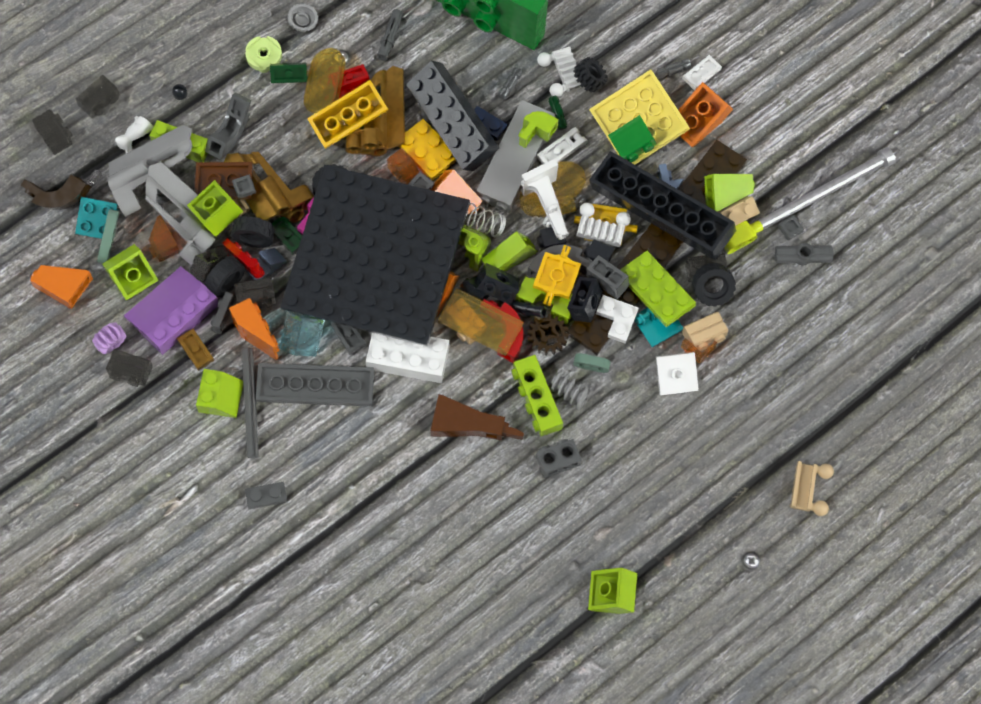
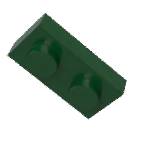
M307 62L270 64L271 83L308 82Z
M281 216L272 223L275 227L274 235L294 255L298 251L302 235L285 217Z

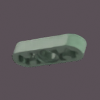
M109 209L97 259L98 263L103 264L109 260L119 217V211Z

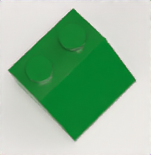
M640 115L608 135L619 155L629 162H634L644 152H650L657 144Z

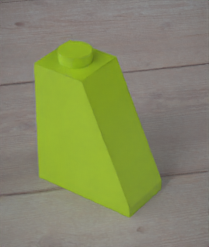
M711 174L704 176L706 206L717 212L754 193L755 183L753 174Z
M516 231L483 257L482 261L484 264L488 263L506 272L539 251L529 237Z

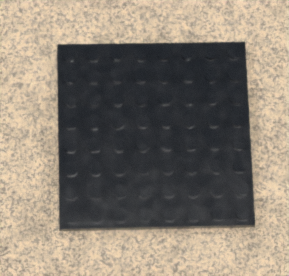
M324 164L280 308L428 347L470 200Z

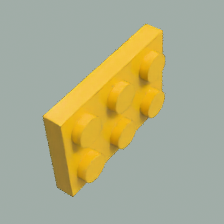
M424 119L405 132V143L398 146L431 180H434L457 161L441 136Z

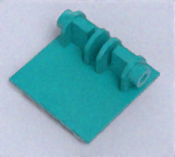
M81 197L75 234L102 239L108 211L112 209L120 212L117 209L118 204Z
M648 307L637 313L634 320L651 347L658 345L683 330V326L678 319L668 327H665Z

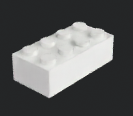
M372 333L366 358V367H374V371L442 383L449 352V340L430 337L427 347Z

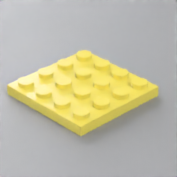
M652 70L647 71L589 109L613 147L614 145L608 135L637 116H641L657 144L650 152L642 153L638 156L637 160L631 162L634 165L690 130L688 124Z

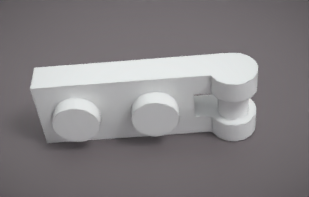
M574 127L538 153L537 159L542 164L553 159L560 163L577 149L585 146L588 140L584 136L582 137L579 134L580 131Z

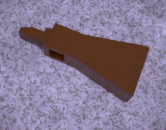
M438 394L430 436H480L500 441L501 437L504 436L523 440L524 433L517 428L509 427V423L505 422V417L480 412Z

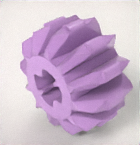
M116 322L109 323L94 335L92 342L98 351L102 354H108L117 347H120L124 339H126V334Z

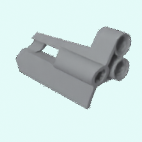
M182 125L109 162L108 185L125 217L141 208L139 205L140 201L133 190L146 183L150 165L156 164L177 153V156L163 163L168 168H171L189 155L192 148L190 139L192 134L191 128Z
M162 162L150 165L146 179L145 199L187 242L178 254L193 266L215 242V236L187 207L198 194ZM158 190L180 208L181 213L179 217H173L157 203Z

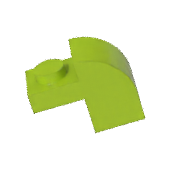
M542 111L526 115L523 119V128L518 135L520 137L519 145L526 148L534 135L548 142L558 128V119Z

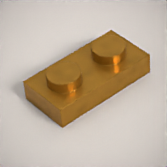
M194 329L177 338L179 344L198 371L214 361L213 356Z

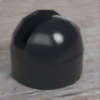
M176 84L172 89L175 99L183 100L187 97L188 93L184 85Z

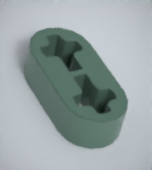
M582 353L575 354L573 365L578 368L600 373L609 372L611 364L608 359Z

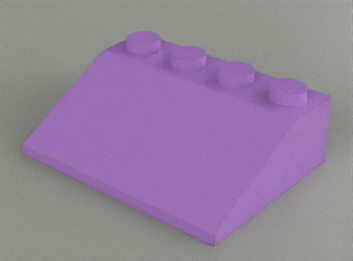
M180 266L128 311L124 317L163 355L178 342V337L193 329L218 307V300L202 282Z

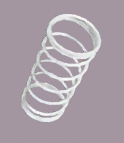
M470 203L475 209L468 218L467 226L471 227L474 224L477 209L481 208L484 212L477 220L476 230L479 231L485 221V212L489 211L492 213V216L488 219L484 232L488 234L491 231L492 237H499L506 225L505 216L499 213L493 215L491 210L485 211L482 206L476 208L474 203ZM475 211L473 222L469 226V220L473 212ZM484 214L483 222H482L480 228L477 229L478 222H479L480 218L482 217V215ZM492 218L491 227H490L489 231L486 232V227H487V225H488V222H489L490 219ZM501 218L500 229L498 233L494 235L495 225L498 219Z

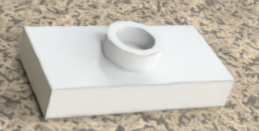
M708 55L683 75L682 79L693 90H696L702 82L705 83L718 73L722 66Z

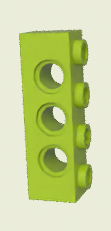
M536 355L515 361L511 370L512 376L520 384L518 390L521 397L526 399L525 407L528 415L532 414L534 419L532 425L535 432H539L540 437L562 430L563 421ZM531 376L534 378V381L527 382L524 378ZM537 393L541 398L533 399L531 395ZM543 410L546 411L548 415L542 417L538 414V412Z

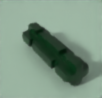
M556 95L551 96L548 102L552 113H555V118L558 119V130L566 129L567 122L564 119L565 116L561 104H559V98Z

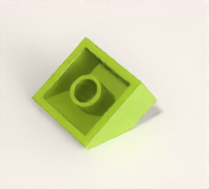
M215 180L187 205L215 237L243 212Z
M135 244L102 264L125 300L130 299L159 281L143 253Z
M204 369L196 402L198 412L237 418L244 386L243 380L222 371Z
M625 568L591 571L588 610L615 614L634 613L637 573Z

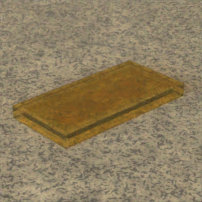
M457 288L438 318L439 323L505 356L524 325L523 321Z

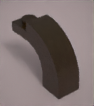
M72 174L65 184L54 192H46L32 181L26 179L21 184L26 189L25 193L33 197L31 202L53 210H62L75 206L80 202L81 197H85L92 188L91 185Z

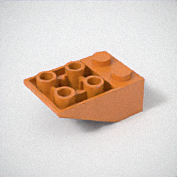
M248 298L230 307L232 320L241 338L273 359L278 360L277 352L280 350L277 346V340L274 335H271L268 323L265 318H262L257 303L253 304L251 299Z

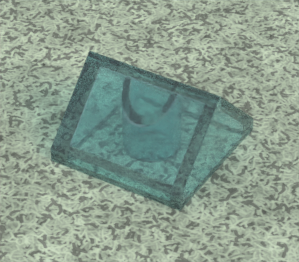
M287 311L280 349L294 356L317 357L324 320Z

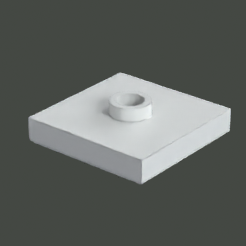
M694 352L656 357L660 395L698 391Z

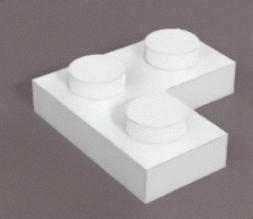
M603 295L596 314L613 320L608 338L626 344L639 308Z

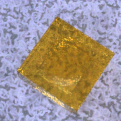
M572 192L556 195L561 214L577 211Z

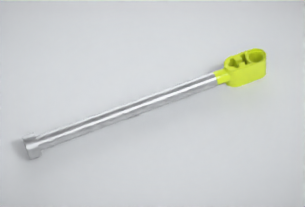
M888 147L881 149L877 152V156L752 224L744 221L736 225V232L725 246V251L727 254L734 253L756 240L758 237L756 234L873 170L881 166L887 168L894 164L896 159L892 150Z

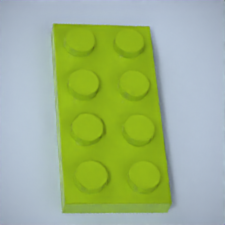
M648 251L620 269L629 276V288L665 327H668L696 306V302Z

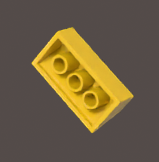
M371 80L307 119L326 149L388 111V108Z

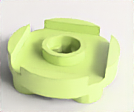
M266 36L267 38L255 37L246 46L245 54L248 64L253 69L259 70L262 73H267L270 70V64L280 63L282 59L280 44L269 36ZM267 51V55L261 56L260 52Z

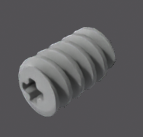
M560 370L553 377L548 387L552 386L551 392L553 393L558 390L557 396L561 397L564 395V401L571 399L570 405L573 406L577 403L576 409L580 410L590 397V394H588L589 387L582 390L583 383H579L576 386V379L574 378L569 381L570 374L563 377L564 370Z

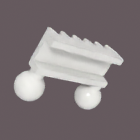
M570 47L553 51L552 54L546 52L539 54L537 58L538 64L542 67H547L551 64V61H554L563 85L554 83L550 86V94L552 96L560 97L565 91L569 92L571 88L577 86L582 88L580 86L581 83L576 81L578 78L574 77L575 73L573 70L576 66V60L573 57V53H571Z
M583 203L580 206V214L582 216L576 236L589 240L595 239L601 243L620 247L625 226H628L631 222L630 215L627 212H620L616 216L618 225L615 223L610 224L608 221L602 222L600 219L595 220L591 217L594 214V206L591 203Z

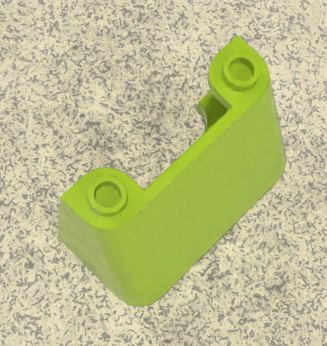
M464 224L458 244L465 246L467 250L465 257L470 260L469 268L478 272L483 263L482 258L490 250L491 239L488 235Z

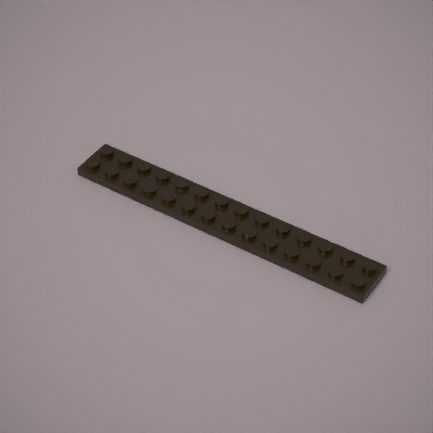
M716 140L678 190L706 205L704 176L711 174H738L747 159L719 140ZM650 224L617 268L619 270L646 251L665 268L684 242ZM628 287L616 300L636 306L640 298ZM602 289L603 292L601 298L603 295H605L610 298L616 299ZM595 311L591 323L574 321L567 334L598 355L610 340L608 333L613 320L597 315Z

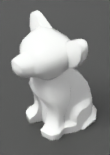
M135 116V121L127 128L126 133L115 138V142L120 149L125 150L126 153L132 151V141L152 131L153 125L147 119Z

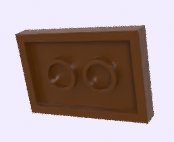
M196 162L195 193L199 195L215 180L233 200L252 199V195L238 199L232 180L249 174L252 180L253 163Z

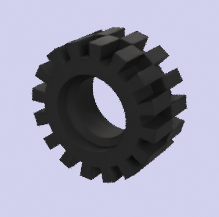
M587 57L574 67V77L578 78L576 80L577 83L580 82V86L585 87L584 90L596 92L608 81V75L605 74L606 70H603L602 64L599 65V61H595L594 58L590 59V57Z

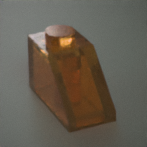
M402 148L387 158L388 169L403 184L408 185L419 173L414 161Z
M157 216L149 238L151 247L148 249L153 258L157 257L159 262H162L178 254L180 251L162 216Z

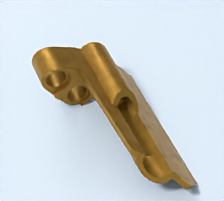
M392 66L387 71L380 70L372 77L371 82L375 88L381 85V98L388 111L381 114V117H376L365 124L364 129L359 128L346 136L347 153L371 154L377 157L384 155L387 150L405 143L404 70L396 66Z
M259 152L226 155L224 162H252L253 165L260 164L268 175L267 178L261 181L253 170L252 182L256 193L252 194V199H245L257 218L268 221L279 215L295 223L304 217V210H308L307 205L314 197L307 185H300L290 190Z

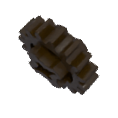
M551 314L548 315V318L544 317L540 320L535 318L534 324L530 323V330L527 332V336H530L528 343H533L532 349L538 348V354L545 351V356L550 351L555 355L556 349L561 352L562 345L566 346V339L569 338V334L566 333L568 327H563L565 321L558 322V316L552 319ZM535 334H537V337L540 338V342L537 340Z

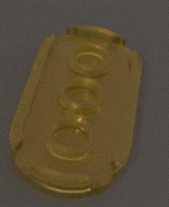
M326 48L317 53L310 65L304 94V106L313 115L339 99L345 59L340 51L335 48Z
M563 161L558 163L557 179L551 183L559 207L578 195L584 188L586 181L585 172L574 162ZM520 192V207L527 215L532 217L547 216L535 192L523 196Z

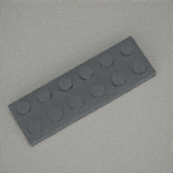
M258 363L256 402L372 406L374 367Z

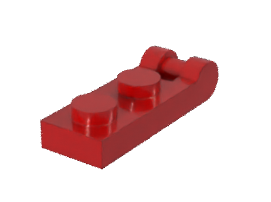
M228 238L222 242L228 254L237 258L250 274L258 279L264 276L265 272L258 260L252 258L247 251L243 252V249L237 242L232 243Z

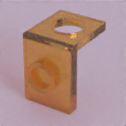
M685 338L682 341L681 348L685 350V353L694 352L695 360L700 364L715 349L717 342L714 341L702 353Z

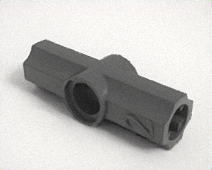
M802 243L799 246L775 247L776 263H797L804 266L808 263L833 262L834 251L832 245L812 246L808 243ZM800 252H805L808 256H802Z

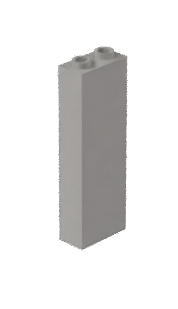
M521 100L499 144V149L496 151L476 191V194L482 200V204H490L501 212H511L520 189H522V174L531 171L537 159V154L545 142L544 139L534 135L526 148L519 145L520 137L518 135L523 128V119L526 115L536 111L546 112L555 117V113Z

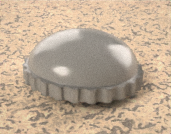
M296 4V6L294 5L289 10L287 15L288 23L296 31L309 32L318 23L317 12L310 5Z

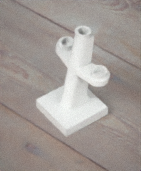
M553 159L522 174L523 181H521V186L523 188L520 191L523 196L532 192L537 194L547 215L543 221V226L547 228L552 227L556 237L562 240L569 233L551 184L556 181L558 163Z

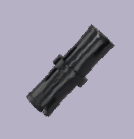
M513 300L509 304L516 312L522 313L524 316L544 318L547 315L546 306L535 305L529 301L520 302Z

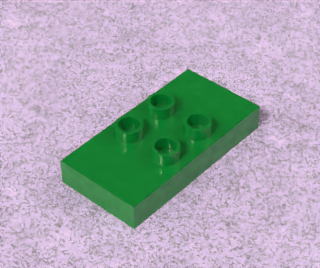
M436 0L442 3L443 8L449 14L456 17L463 14L473 19L474 24L480 30L488 33L495 30L532 50L536 49L545 35L548 0Z

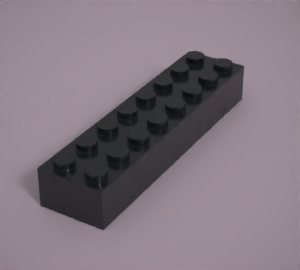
M611 151L589 179L594 191L713 260L717 259L736 232L735 222Z

